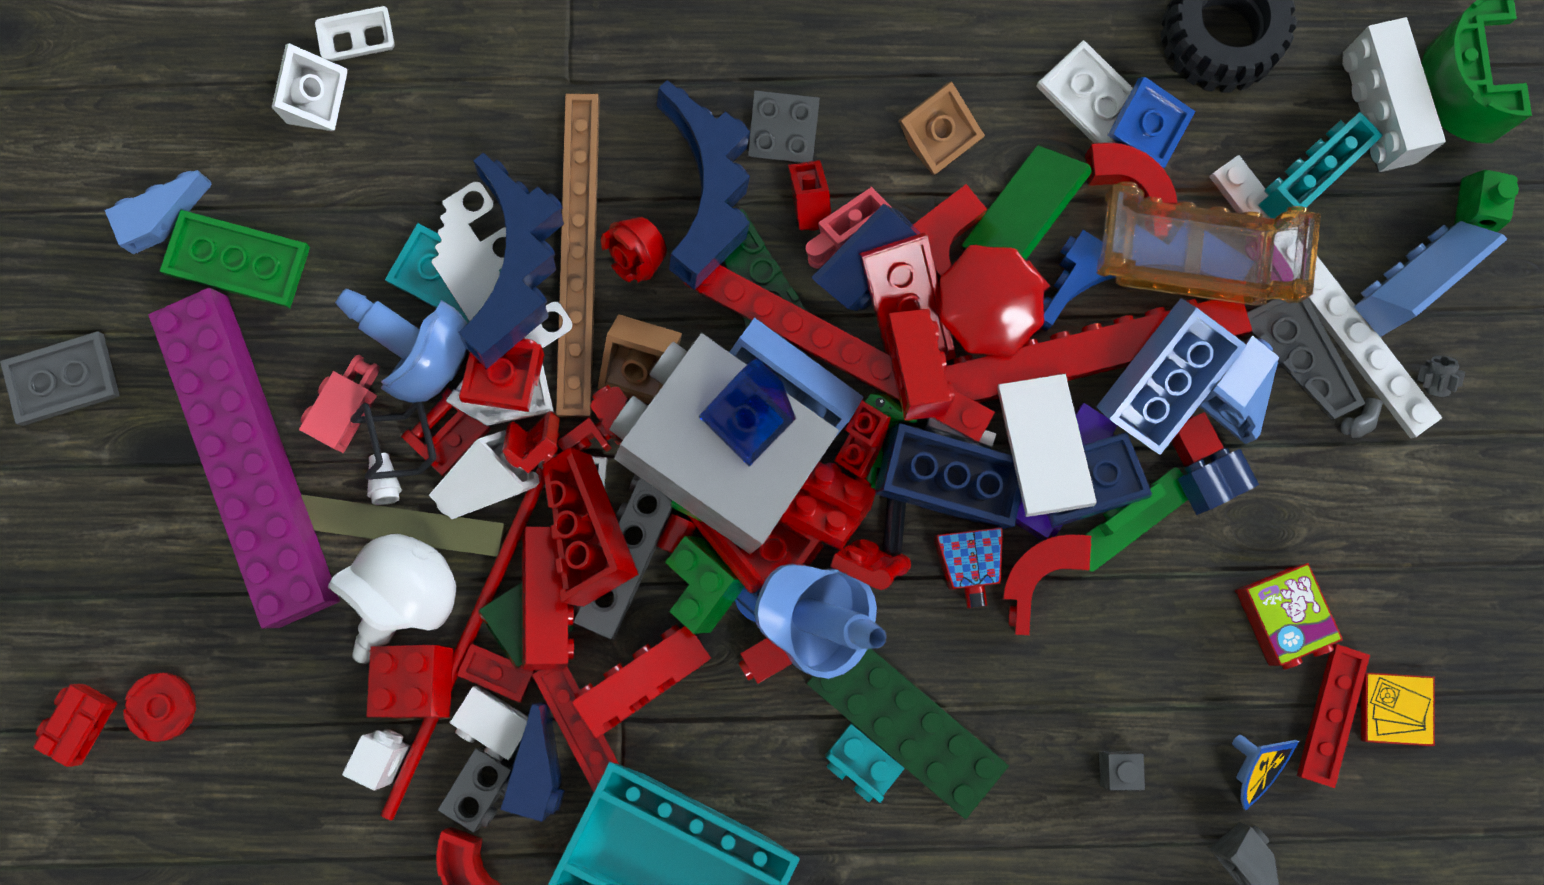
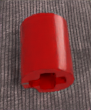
M670 514L656 546L673 553L684 536L693 535L696 525L684 518Z

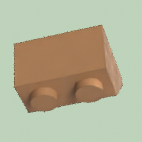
M618 314L606 336L597 389L607 385L611 388L619 386L627 398L631 399L632 396H635L642 402L650 404L663 385L649 375L673 341L680 346L682 333Z

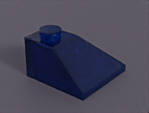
M758 358L745 366L698 416L749 467L796 420L783 382Z

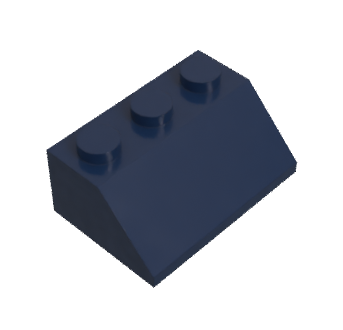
M883 203L811 278L847 309L855 311L859 309L864 310L872 304L859 253L920 234V232L901 212Z

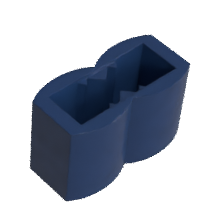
M1228 447L1209 456L1212 462L1205 464L1202 459L1184 468L1187 474L1178 478V481L1196 515L1211 510L1259 485L1241 449L1230 453Z

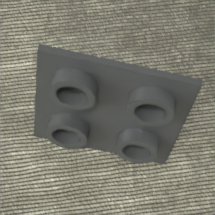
M755 90L748 156L802 163L813 161L820 97Z

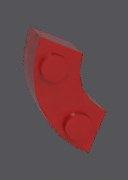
M451 826L441 832L437 846L436 863L438 877L440 876L443 885H502L491 878L483 866L480 853L483 838Z

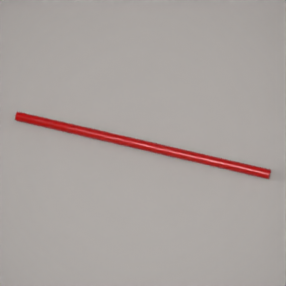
M537 467L535 473L538 474L540 483L535 488L527 490L453 653L451 691L458 678L457 673L471 643L473 644L483 620L479 616L478 610L492 602L545 485L544 472L539 467ZM439 718L423 719L380 814L383 818L394 820Z

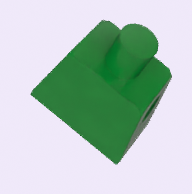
M1482 170L1461 178L1454 225L1462 221L1499 232L1512 219L1515 196L1519 191L1517 185L1518 178L1515 175L1491 170Z

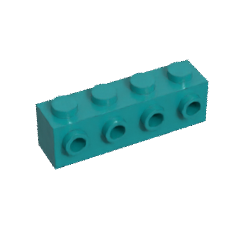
M1361 112L1346 124L1340 120L1326 133L1330 138L1328 141L1324 142L1322 139H1319L1305 152L1309 156L1305 162L1299 158L1284 171L1289 177L1284 181L1278 177L1264 190L1268 196L1258 206L1280 228H1283L1307 208L1383 136Z

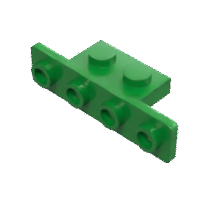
M1177 467L1172 468L1149 486L1152 492L1150 498L1104 512L1102 515L1105 520L1085 534L1091 536L1089 572L1098 569L1188 500L1178 481V478L1184 475Z

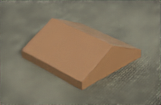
M948 82L899 120L909 147L933 175L937 174L985 136L952 82Z

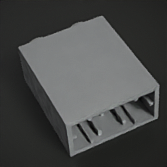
M700 334L689 351H686L673 341L649 375L663 385L648 406L635 396H632L611 425L609 430L623 439L614 459L731 540L741 549L751 554L763 545L840 430L704 334Z

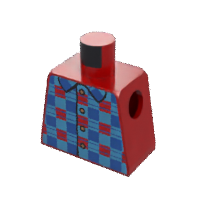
M1002 528L935 536L934 544L949 590L964 588L967 608L987 606L985 586L996 585L1001 582Z

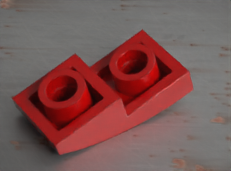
M861 401L845 429L850 434L834 461L858 477L866 479L882 447L891 417L865 401Z

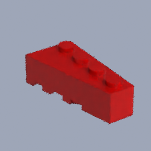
M568 448L544 463L543 472L548 507L552 508L554 525H551L552 538L557 541L559 558L555 559L557 573L561 574L562 577L561 603L584 607L639 575L592 455Z
M677 624L660 635L663 639L662 642L653 648L648 643L632 654L634 661L625 667H622L620 663L603 674L604 681L595 687L590 683L574 694L576 700L572 702L571 706L594 740L711 659L696 635L686 626L680 629Z

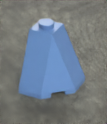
M1254 336L1244 341L1247 345L1246 348L1199 406L1244 444L1256 440L1261 433L1279 357L1272 352L1273 348L1269 343Z

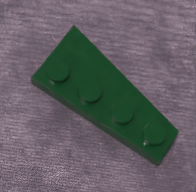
M740 209L750 224L746 239L724 260L727 269L805 310L798 295L786 280L782 270L769 253L744 210ZM743 317L745 327L747 328L752 321Z

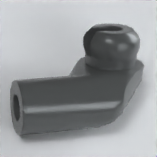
M1366 398V404L1360 416L1355 419L1350 417L1343 419L1341 424L1342 434L1351 435L1352 438H1360L1372 432L1376 428L1383 401L1375 398Z

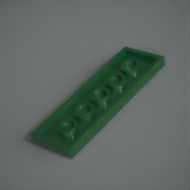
M871 648L867 649L861 660L846 673L829 679L812 676L806 683L965 820L1009 767L1008 764Z

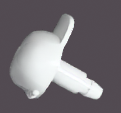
M402 534L380 536L370 541L358 553L352 565L332 577L328 585L334 593L349 603L362 618L358 626L359 634L356 636L352 653L353 659L361 664L370 662L371 646L388 644L396 630L410 627L424 630L439 628L450 615L456 595V583L444 557L428 544Z

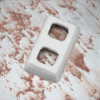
M385 6L321 18L315 22L321 57L330 62L388 51L394 48L389 12ZM381 26L384 42L368 46L366 44L365 30ZM351 33L352 49L336 52L333 37L337 34Z

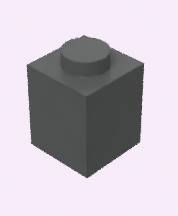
M1099 751L1101 787L1108 790H1145L1144 754L1134 751Z

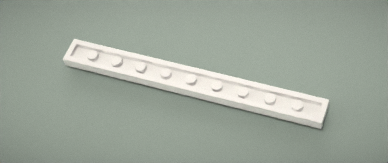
M1238 155L1212 173L1210 179L1250 231L1253 233L1258 229H1262L1273 239L1294 271L1296 283L1293 285L1294 288L1302 286L1321 323L1380 400L1383 401L1384 405L1410 439L1417 437L1442 419L1441 415L1387 345L1354 308L1355 304L1291 221L1283 228H1280L1258 206L1268 195L1264 192L1265 188L1243 159Z

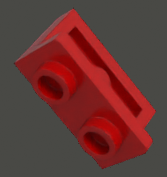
M549 411L528 432L514 421H511L507 425L502 449L506 460L516 468L521 467L528 474L541 461L544 463L548 462L558 450L557 439L560 435L558 432L560 418L552 411Z

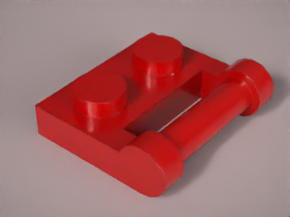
M449 388L441 394L443 398L426 414L430 430L454 407L446 402L452 393ZM456 407L454 408L458 412L432 438L436 451V460L431 466L443 477L447 475L477 439L484 437L491 430L489 426L484 425ZM419 422L411 431L407 429L401 437L427 460L429 452L427 445L421 441L424 433L421 422Z
M857 539L834 555L830 567L876 589L885 590L893 583L896 576H902L910 570L911 561L904 554L891 556L879 550V546L874 542Z

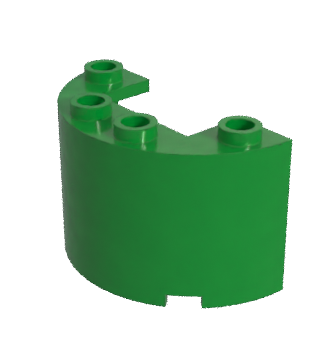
M1476 0L1431 41L1421 59L1441 126L1451 134L1464 140L1476 143H1493L1532 116L1527 83L1493 85L1484 26L1506 25L1515 21L1517 16L1514 0Z

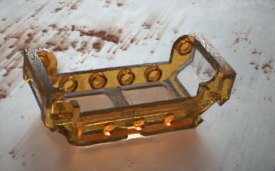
M1133 182L1113 184L1106 193L1105 201L1108 203L1102 254L1098 259L1096 273L1103 277L1108 275L1116 276L1115 283L1120 286L1248 305H1267V300L1271 299L1286 300L1287 303H1300L1313 295L1320 213L1309 212V209L1306 207L1293 206L1287 208L1286 212L1279 214L1273 219L1263 217V214L1259 212L1231 213L1225 207L1203 209L1196 208V205L1190 202L1168 204L1163 203V200L1160 198H1144V191L1139 189L1138 185Z

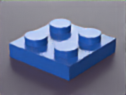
M1146 77L1138 78L1107 136L1119 144L1128 145L1145 152L1156 160L1162 168H1165L1195 111Z

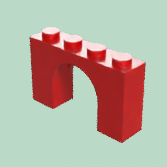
M967 184L913 224L920 233L924 232L928 236L939 287L942 274L951 267L949 260L950 245L964 232L978 223L987 211V208ZM1028 261L1029 265L1038 272L1033 264ZM1043 278V280H1044V293H1045V292L1048 290V288L1050 287V285H1049V284L1047 283V281Z

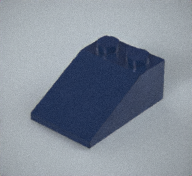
M546 702L535 703L531 706L501 806L503 811L542 822L551 814L554 815L556 810L559 811L565 790L560 789L562 776L551 710Z

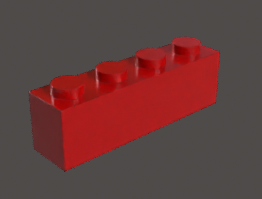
M525 527L522 535V670H564L568 665V660H573L574 639H568V625H573L574 607L573 605L561 603L562 577L561 574L557 573L555 559H558L559 555L557 541L552 538L551 527Z

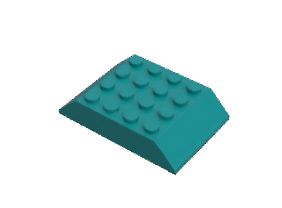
M610 761L548 885H788L800 858L769 837L643 773Z

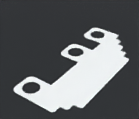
M472 182L443 200V205L447 211L440 217L444 223V227L438 230L442 241L435 246L439 255L432 259L434 267L469 321L483 307L499 278V270L502 268L504 258L495 255L493 244L496 239L506 237L505 227L480 242L469 226V223L493 208L491 197L479 182ZM470 191H477L484 198L482 208L475 212L468 211L463 206V198ZM558 302L549 303L546 305L547 312L554 311L562 316V327L556 332H547L542 327V324H540L524 338L531 339L537 342V344H541L542 348L571 330L572 321Z

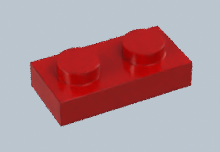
M471 643L457 676L521 703L535 670H522V666L515 669L509 659Z

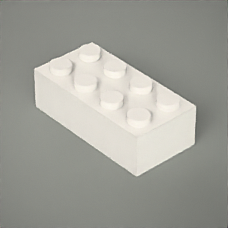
M1407 17L1368 26L1343 52V67L1346 72H1349L1352 82V96L1358 102L1361 113L1383 134L1370 148L1372 160L1377 163L1379 172L1417 164L1444 144L1446 140Z

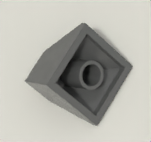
M1239 822L1209 848L1238 885H1279L1275 857L1267 847L1270 841L1257 826L1251 827Z

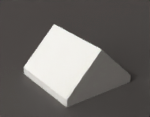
M286 44L272 108L287 124L334 131L348 69L296 46Z

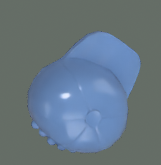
M347 288L342 291L335 302L350 319L359 323L358 329L402 358L392 373L381 381L383 384L381 389L400 400L412 403L428 401L440 393L458 373L468 353L458 333L467 325V322L454 307L442 300L435 311L423 320L420 329L381 302L377 301L374 304L366 299V296Z
M796 564L780 566L767 577L756 601L754 614L756 624L761 632L772 643L785 651L796 668L812 676L829 679L844 674L861 660L867 649L879 648L886 641L885 631L875 623L877 606L870 586L834 568L821 570Z

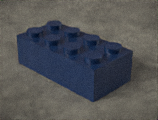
M898 424L890 429L875 488L876 495L994 528L1006 529L1015 526L1021 492L1012 455L904 424Z

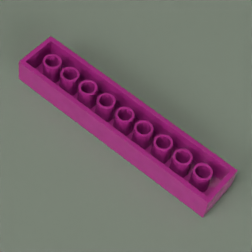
M207 288L148 314L260 627L280 628L341 602L338 594L328 587L332 579L228 296L214 289Z

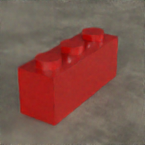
M929 309L889 313L884 331L904 420L945 416L950 403L954 401V389L952 383L946 380L947 362L944 351H939L937 343L939 340V327L937 322L932 321Z

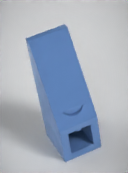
M198 170L187 171L179 174L176 180L169 183L149 187L146 193L134 198H124L117 201L115 206L105 210V213L119 246L132 254H136L163 242L174 230L180 210L189 212L212 185L210 180Z

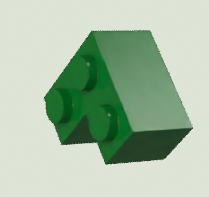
M684 536L665 563L683 578L689 586L669 612L693 634L711 633L744 589V586L704 538Z

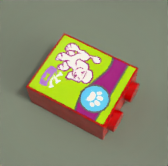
M1309 563L1294 565L1235 590L1269 666H1282L1283 670L1298 666L1303 663L1301 657L1313 653L1314 657L1329 653L1334 650L1332 644L1343 640Z

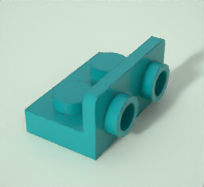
M851 723L825 754V757L830 761L826 767L841 780L846 775L857 783L854 790L868 802L875 798L881 803L885 798L883 795L905 769Z

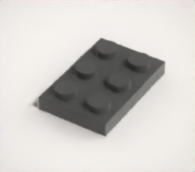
M98 331L0 361L15 423L20 426L120 397L104 334Z

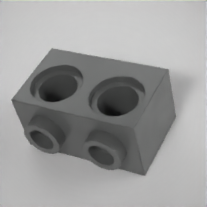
M484 747L474 750L438 811L472 832L480 829L481 826L487 828L498 811L493 806L500 795L505 796L513 770L512 764L505 760L498 761L484 751ZM486 766H491L497 771L498 779L494 785L486 783L482 777L483 769ZM466 797H473L478 801L479 811L476 815H471L464 809Z

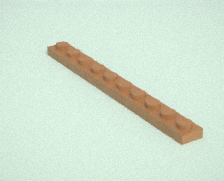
M566 94L562 200L564 225H562L559 304H561L571 319L572 328L569 332L558 338L556 416L563 418H591L592 415L590 405L592 403L600 103L598 94ZM559 314V329H560V328L562 327V325H563V319H562V316Z

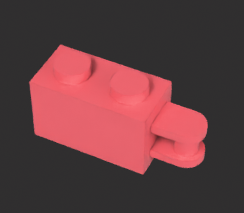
M871 187L818 223L820 234L806 244L809 265L816 269L821 268L883 203L889 207L891 206Z
M356 355L343 376L333 371L331 376L326 377L320 384L318 389L319 396L314 405L309 406L303 413L301 418L302 425L299 430L344 453L361 424L352 423L350 420L352 415L363 403H367L371 407L377 397L369 389L379 373L380 366L375 363L370 365L364 362V357ZM358 373L363 376L359 384L353 382Z

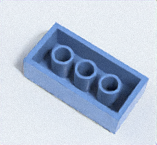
M1181 298L1096 407L1109 420L1161 455L1247 345L1197 307Z

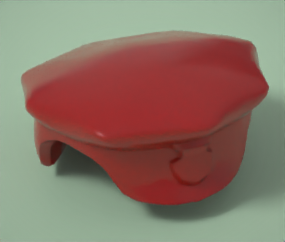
M970 245L940 278V321L968 353L1013 356L1044 324V280L1015 248Z

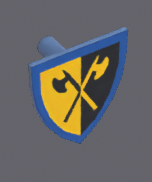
M1238 735L1234 739L1232 745L1247 756L1236 776L1243 783L1241 787V803L1244 810L1253 805L1273 784L1289 761L1299 741L1291 740L1257 747L1242 735Z

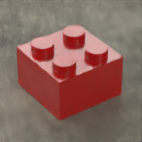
M438 645L371 646L367 717L450 718L453 648Z

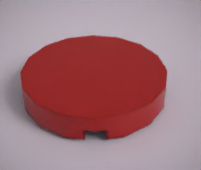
M170 673L148 674L137 680L128 690L125 698L127 700L125 704L126 709H123L124 720L129 730L138 738L153 742L167 741L183 734L192 723L196 711L195 695L190 685L180 676Z

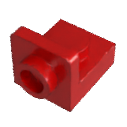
M588 418L559 439L557 444L563 451L573 448L584 452L592 445L590 440L595 437L607 452L612 448L607 442L612 437L601 421L595 425Z

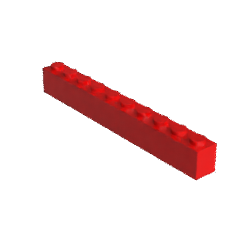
M1228 291L1219 292L1209 296V301L1198 304L1196 299L1187 300L1188 303L1197 307L1238 339L1252 332L1241 293L1229 296ZM1159 307L1145 312L1146 317L1134 319L1133 315H1127L1113 320L1114 325L1102 327L1101 323H1095L1081 328L1082 333L1070 335L1069 331H1063L1049 336L1050 341L1038 343L1037 339L1027 340L1013 356L986 354L985 357L974 359L973 355L962 356L954 359L953 365L947 366L945 371L946 380L952 383L955 391L980 404L999 399L997 391L999 384L1066 374L1068 382L1128 367L1170 311H1165L1164 307Z

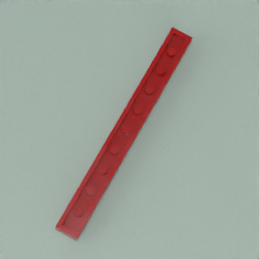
M721 265L694 290L750 321L756 318L783 339L900 401L890 355ZM683 282L685 286H687V287H689L690 289H692L689 285H687L685 282ZM954 390V401L950 403L945 416L931 418L979 443L995 412Z

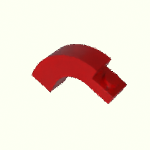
M1118 143L1092 144L1085 154L1086 163L1092 169V173L1087 178L1088 186L1117 185L1129 190L1141 205L1144 230L1160 241L1166 238L1171 229V218L1165 212H1169L1178 203L1174 186L1166 171L1151 156L1137 148Z
M1062 535L1049 538L1033 546L1016 562L1008 576L1003 599L1017 600V606H1010L1009 626L1015 627V635L1029 636L1032 594L1037 583L1045 575L1059 569L1090 570L1091 536Z

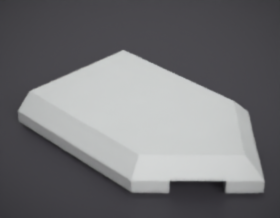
M543 364L538 386L534 387L529 412L463 403L459 398L463 380L446 400L447 403L486 426L547 414L549 411L554 412Z

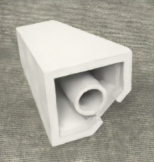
M506 430L477 439L429 494L443 514L454 519L535 488L540 483L537 473L531 471L528 474L521 467L516 468L506 460L502 452Z

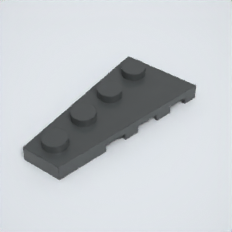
M1302 286L1247 313L1252 327L1251 333L1256 338L1263 339L1273 348L1272 352L1279 357L1278 362L1331 420L1366 404Z

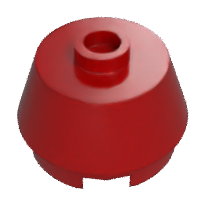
M643 217L613 222L609 230L601 236L602 249L606 250L609 248L611 256L615 260L611 267L626 282H631L635 279L639 283L642 280L651 279L667 255L666 244L661 233L654 224Z

